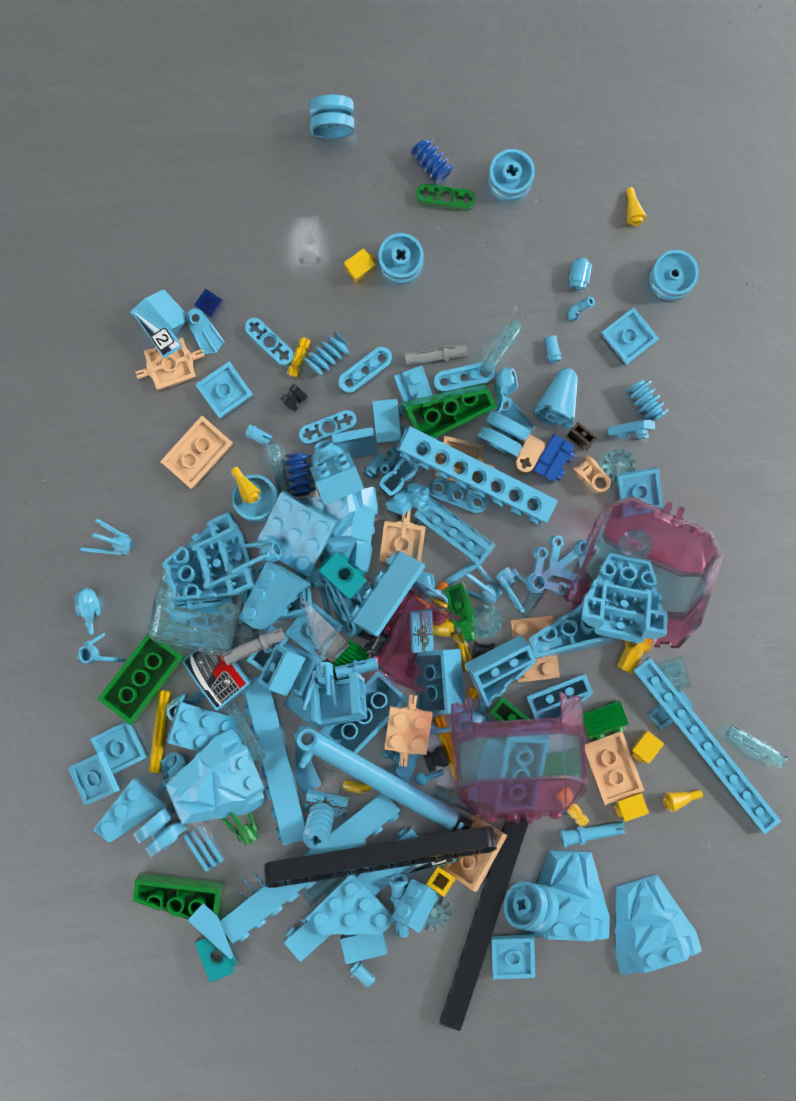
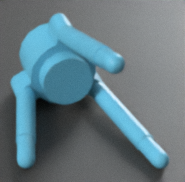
M96 519V523L119 537L115 536L114 539L95 533H92V537L111 543V548L115 550L80 548L82 552L122 556V554H128L132 539L128 538L129 535Z
M270 539L243 544V548L262 546V549L259 551L260 556L232 569L230 573L233 574L261 560L270 563L280 560L282 551L279 544L275 541L271 542ZM265 563L256 570V575L262 571Z
M478 564L477 570L490 584L484 585L478 579L466 573L467 578L483 589L482 595L467 590L469 596L477 598L485 604L490 602L494 605L503 591L499 589L500 585L494 582Z
M507 567L495 578L505 589L515 607L523 613L524 608L511 587L516 584V577L525 584L526 578L519 574L515 568L511 571Z
M315 568L309 577H305V580L311 583L307 587V612H311V585H313L314 588H319L326 613L332 617L324 590L326 583L335 599H339V596L333 584Z
M105 633L99 634L90 641H85V646L81 647L77 654L79 663L90 665L95 661L125 662V658L99 655L98 649L93 644L102 639Z
M320 662L316 665V671H312V678L302 707L303 711L307 709L316 679H318L319 683L326 684L327 695H330L332 691L334 705H338L335 674H333V665L331 663Z

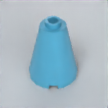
M564 368L558 371L534 409V414L537 413L536 418L554 427L557 424H563L562 428H569L573 425L578 376L574 370Z

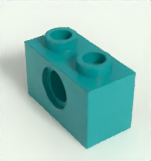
M333 551L317 570L348 599H351L367 582L363 577L365 573L358 566L353 568L348 563L350 559L343 552L340 551L338 554ZM347 568V577L340 579L338 577L339 570Z
M205 936L196 939L194 944L210 983L235 972L237 961L234 954V957L230 960ZM212 951H220L223 956L222 959H215L212 956Z

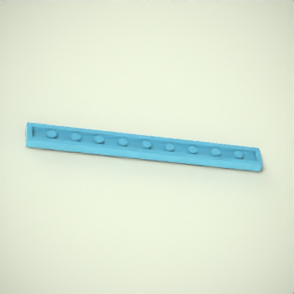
M651 657L646 658L633 669L636 675L762 833L766 834L779 824L781 820Z

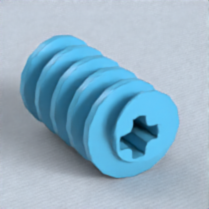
M335 331L333 333L335 338L327 337L329 344L322 341L321 346L323 349L315 347L316 354L308 353L310 360L305 357L303 358L307 365L321 376L324 375L322 368L330 370L329 362L336 365L335 357L340 360L343 359L341 352L349 354L346 343Z
M641 380L628 388L626 392H634L630 396L631 400L638 398L634 405L642 406L639 410L640 414L647 413L643 420L655 422L665 416L669 410L668 408L661 410L664 401L657 402L660 395H652L656 388H648L651 380Z
M314 804L308 811L302 837L305 845L311 849L322 850L328 846L334 821L333 816L335 815L334 810L328 804Z

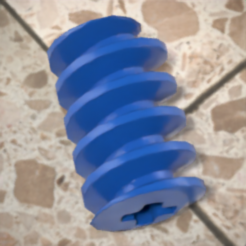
M425 139L421 140L412 148L410 153L415 155L416 161H421L420 166L426 167L425 172L431 174V180H436L435 185H438L450 175L454 165L446 166L449 159H441L444 155L443 151L436 153L439 148L438 145L431 147L434 142L433 139L428 141Z
M305 453L285 455V457L291 458L286 461V465L292 466L287 469V473L292 474L288 481L294 483L289 486V490L295 491L290 495L294 497L309 496L310 492L316 490L315 487L309 486V484L315 482L314 479L308 478L312 473L307 468L312 466V463L306 462V459L310 458L311 455Z

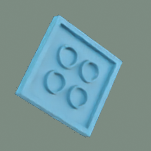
M282 491L256 542L268 539L271 542H277L282 551L279 561L309 577L338 522L289 493Z

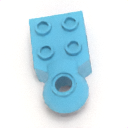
M331 440L319 442L314 446L315 452L312 456L313 467L310 470L324 505L364 489L349 453H344L339 446L332 444Z

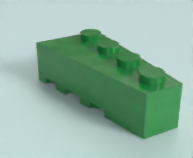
M483 384L400 402L411 426L433 438L496 408L489 389Z
M139 873L135 879L133 901L187 920L204 904L219 918L223 882Z

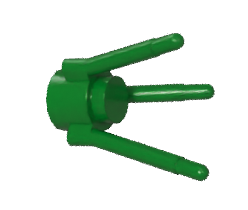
M252 812L248 813L251 826L249 824L243 826L235 813H230L239 828L238 831L226 818H219L236 836L238 841H242L244 846L252 843L259 837L256 833L259 828L255 823Z

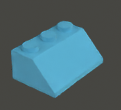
M460 649L413 653L416 695H418L417 708L423 711H430L433 714L465 712Z

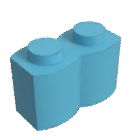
M402 458L396 464L394 471L387 473L382 478L379 488L389 498H393L401 492L404 483H408L416 476L419 469L418 464L412 459L408 461Z

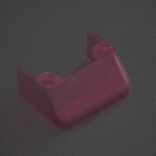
M410 589L383 629L391 637V640L385 644L381 650L382 654L380 657H376L379 670L396 684L423 693L424 689L415 682L419 676L420 669L418 663L414 661L418 653L411 651L410 611L430 608L432 610V622L436 626L442 625L447 620V617L457 621L461 617L445 606Z

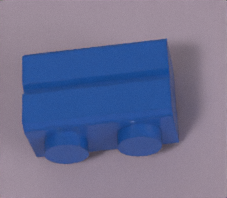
M553 434L531 472L552 484L555 480L560 481L565 473V470L562 469L566 462L570 464L576 454L573 452L575 446Z

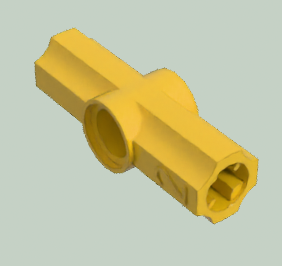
M645 638L642 643L625 640L626 647L617 663V667L633 674V669L637 666L643 653H647L651 649L652 639Z

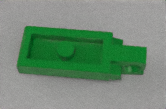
M461 582L444 589L454 628L457 629L459 634H463L464 641L471 642L476 640L473 629L476 628V620L465 583Z

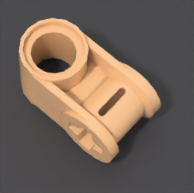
M529 435L515 461V471L519 475L529 474L543 453L547 443ZM527 461V467L525 469L522 468V463Z
M587 455L579 466L572 468L575 475L593 493L603 494L610 487V478L591 456ZM602 479L605 482V488H597L595 480Z

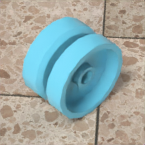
M331 94L317 96L309 101V114L312 116L309 120L310 133L313 136L338 139L354 133V118L351 117L354 114V102L351 98Z
M506 149L495 156L489 169L488 186L498 199L514 202L524 198L530 191L535 175V168L531 158L525 152L517 149Z
M405 233L392 234L387 237L380 245L378 253L379 269L384 278L391 283L402 285L409 284L419 276L424 260L423 248L419 241L412 235Z
M683 250L667 251L657 259L649 273L651 290L657 297L665 301L682 299L695 286L699 278V267L691 254Z
M491 410L486 421L496 429L482 427L477 436L497 450L518 457L522 446L512 439L514 437L521 441H527L531 431L519 423Z
M257 474L247 475L245 477L261 491L259 499L251 504L248 502L243 503L236 483L231 495L232 505L236 512L247 521L254 523L265 522L279 497V492L266 477Z
M170 804L133 834L139 843L145 842L149 837L153 838L145 847V851L151 858L160 850L164 851L179 838V834L188 828L186 824H181L179 819L170 826L167 822L176 814Z
M520 881L512 885L504 899V913L508 922L517 929L544 932L550 929L556 922L559 914V902L557 895L551 888L533 882Z

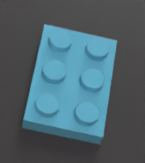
M179 701L166 742L201 752L209 744L208 741L214 736L230 728H233L236 732L240 719Z

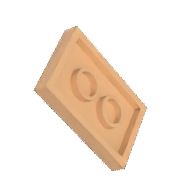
M201 416L160 462L190 489H193L229 450L233 442Z
M544 616L510 620L512 639L521 635L530 645L529 638L548 625L553 624V617ZM557 655L536 659V663L518 679V683L560 678Z
M622 731L582 745L604 805L644 791Z
M472 814L470 819L474 822L470 829L484 826L493 827ZM493 827L497 846L495 851L456 858V862L445 864L442 870L472 891L477 892L507 835Z

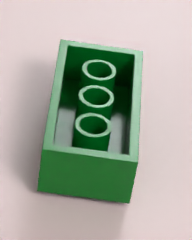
M149 631L97 700L130 725L135 724L186 656L156 633Z

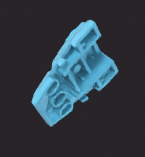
M375 487L364 488L324 505L321 496L299 499L338 522L319 558L321 563L333 551L338 554L341 551L350 559L348 563L353 568L358 566L364 573H368L373 547L371 546L372 534L375 533V527H373L374 518L378 512ZM342 568L338 572V577L348 575L347 568Z
M231 512L224 513L210 520L206 524L207 528L200 534L195 533L191 537L193 540L189 544L178 548L162 563L173 601L234 596L254 587V577L256 576L254 564L233 574L230 573L232 569L252 560L249 548L242 547L243 544H247L243 532L239 530L238 524Z
M609 553L597 578L594 580L588 594H586L582 606L581 619L587 625L593 626L596 634L635 643H642L645 638L654 640L666 636L668 616L667 612L662 609V596L657 593V580L651 561Z
M233 728L214 736L208 741L209 744L201 752L198 751L194 755L195 758L187 766H183L165 784L181 824L230 817L231 812H234L236 816L244 815L265 805L262 781L248 748L242 745L239 736Z
M548 850L537 884L551 888L557 895L559 914L556 922L550 929L544 932L525 930L524 934H534V937H543L550 940L594 941V939H608L610 916L592 853L590 851Z
M656 874L616 886V947H614V954L621 975L637 972L641 974L684 962L690 956L702 951L696 930Z

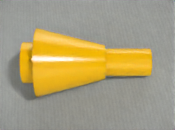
M631 187L626 189L628 198L627 223L632 226H638L646 220L647 216L636 199L634 188Z
M234 467L231 473L237 480L243 503H254L259 499L261 491L243 476L238 467Z
M449 617L433 623V636L452 638V633L456 632L453 622L450 621Z
M700 789L689 793H666L665 798H663L664 806L667 810L674 813L692 800L702 798L703 794Z

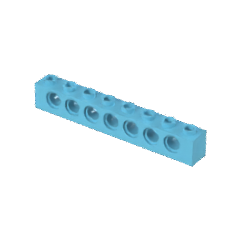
M411 426L405 429L396 448V451L400 452V457L408 461L414 459L419 462L418 466L426 470L432 468L438 471V476L447 480L450 477L456 480V485L465 489L468 486L474 489L473 493L483 498L485 496L492 498V502L496 505L503 507L505 504L511 507V512L519 516L525 514L529 516V521L537 525L548 523L558 500ZM418 444H422L425 447V453L422 456L416 452ZM437 453H440L444 458L441 465L435 461ZM456 462L462 466L460 474L455 473L453 469ZM475 471L480 474V481L478 483L472 480V475ZM493 481H496L499 486L496 492H493L490 487ZM511 490H514L517 494L514 501H511L509 498ZM530 499L535 503L533 510L527 507V502Z

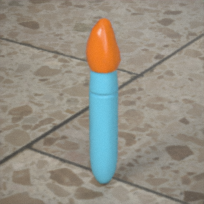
M476 562L467 564L447 579L442 580L435 589L442 592L448 586L466 576V573L472 572L478 564Z

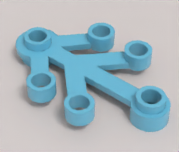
M552 536L549 539L552 549L548 568L543 571L544 559L548 556V550L545 547L535 548L533 553L536 558L534 572L529 574L526 579L528 590L533 593H539L544 589H548L556 594H565L568 590L567 584L564 582L554 583L547 581L552 576L569 579L572 583H580L583 579L581 571H569L562 568L578 556H589L593 551L592 543L589 540H579L572 551L559 559L560 549L564 541L561 536ZM556 538L558 539L557 545L554 543ZM540 550L543 552L541 557L539 556ZM535 579L537 580L536 586H534ZM560 585H562V591H561V592L559 591V586H560Z

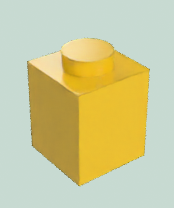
M362 249L344 262V268L357 284L376 271L375 263L377 261L371 252L367 253L365 249Z
M643 730L629 750L633 752L632 757L642 764L644 761L649 764L663 747L664 743L649 731Z
M640 792L615 801V813L618 818L621 817L625 822L649 814L643 795Z
M437 867L426 886L445 898L455 883L456 878L440 867Z

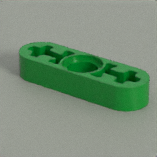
M422 184L416 192L418 202L423 205L467 211L472 209L475 204L474 193L467 189ZM424 190H428V194H430L427 196V199H424L423 195L420 194L424 193ZM435 191H438L436 198L437 201L434 200V196H431L435 194ZM443 192L450 193L452 199L449 202H443L440 199V195ZM455 194H458L457 204L454 203ZM464 196H468V199L472 201H468V204H463V200L459 199H464Z

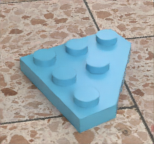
M355 875L347 876L306 917V920L320 934L381 935L396 921L392 918L393 914Z

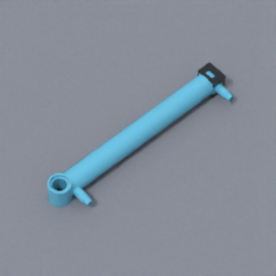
M301 726L295 731L294 739L301 749L306 750L301 758L299 767L304 769L312 756L315 755L449 832L470 829L474 821L465 814L452 809L313 730L311 727ZM310 733L311 740L307 743L301 742L302 735Z

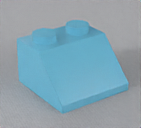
M164 289L146 297L135 307V309L172 330L174 335L188 324L186 320L187 314ZM130 311V313L133 315V317L137 320V318L135 317V315L133 314V312Z

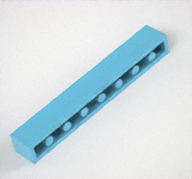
M260 676L249 679L252 684L241 694L242 697L247 698L246 714L248 718H252L253 726H250L252 737L257 738L258 746L255 749L258 759L262 758L263 766L261 767L263 779H267L269 786L266 787L267 797L269 800L272 799L274 805L271 808L273 820L278 821L279 828H276L279 841H283V845L303 840L302 836L306 821L273 691L258 683L257 681Z
M404 827L396 834L398 838L395 841L420 836L412 827L408 829ZM408 866L357 874L355 876L376 895L389 883L390 876L400 874ZM311 912L301 919L302 924L299 927L293 926L285 933L284 944L300 962L331 935L320 934L306 920V917Z

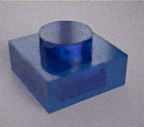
M205 288L194 306L212 318L223 303V300Z

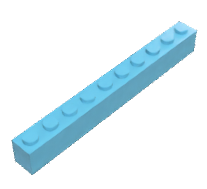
M380 792L331 831L329 843L325 849L314 850L309 848L301 856L362 847L369 835L376 836L383 830L381 827L387 821L392 823L399 817L398 812H400V808L393 799ZM317 881L278 888H267L264 884L220 919L224 933L232 944L237 940L242 942L250 935L248 931L253 927L256 929L260 928L266 923L265 918L270 914L275 916L283 909L282 904L287 900L291 903L300 895L298 892L304 887L309 889Z

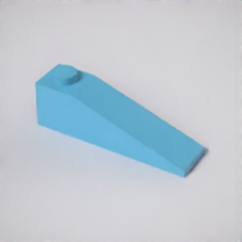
M582 603L570 613L565 614L553 624L548 625L530 637L529 642L535 659L603 646L613 643L615 638L596 634L593 626L587 625L581 619Z

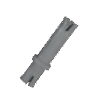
M466 344L443 345L440 348L404 353L406 366L445 360L446 362L453 358L467 357Z
M279 627L264 635L262 633L258 635V638L222 653L227 666L258 651L267 650L269 646L286 640L282 628Z

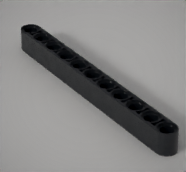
M508 811L501 831L507 837L489 868L439 1025L460 1031L532 811Z
M484 826L271 861L263 865L265 886L267 888H278L489 853L497 849L494 830L491 826Z

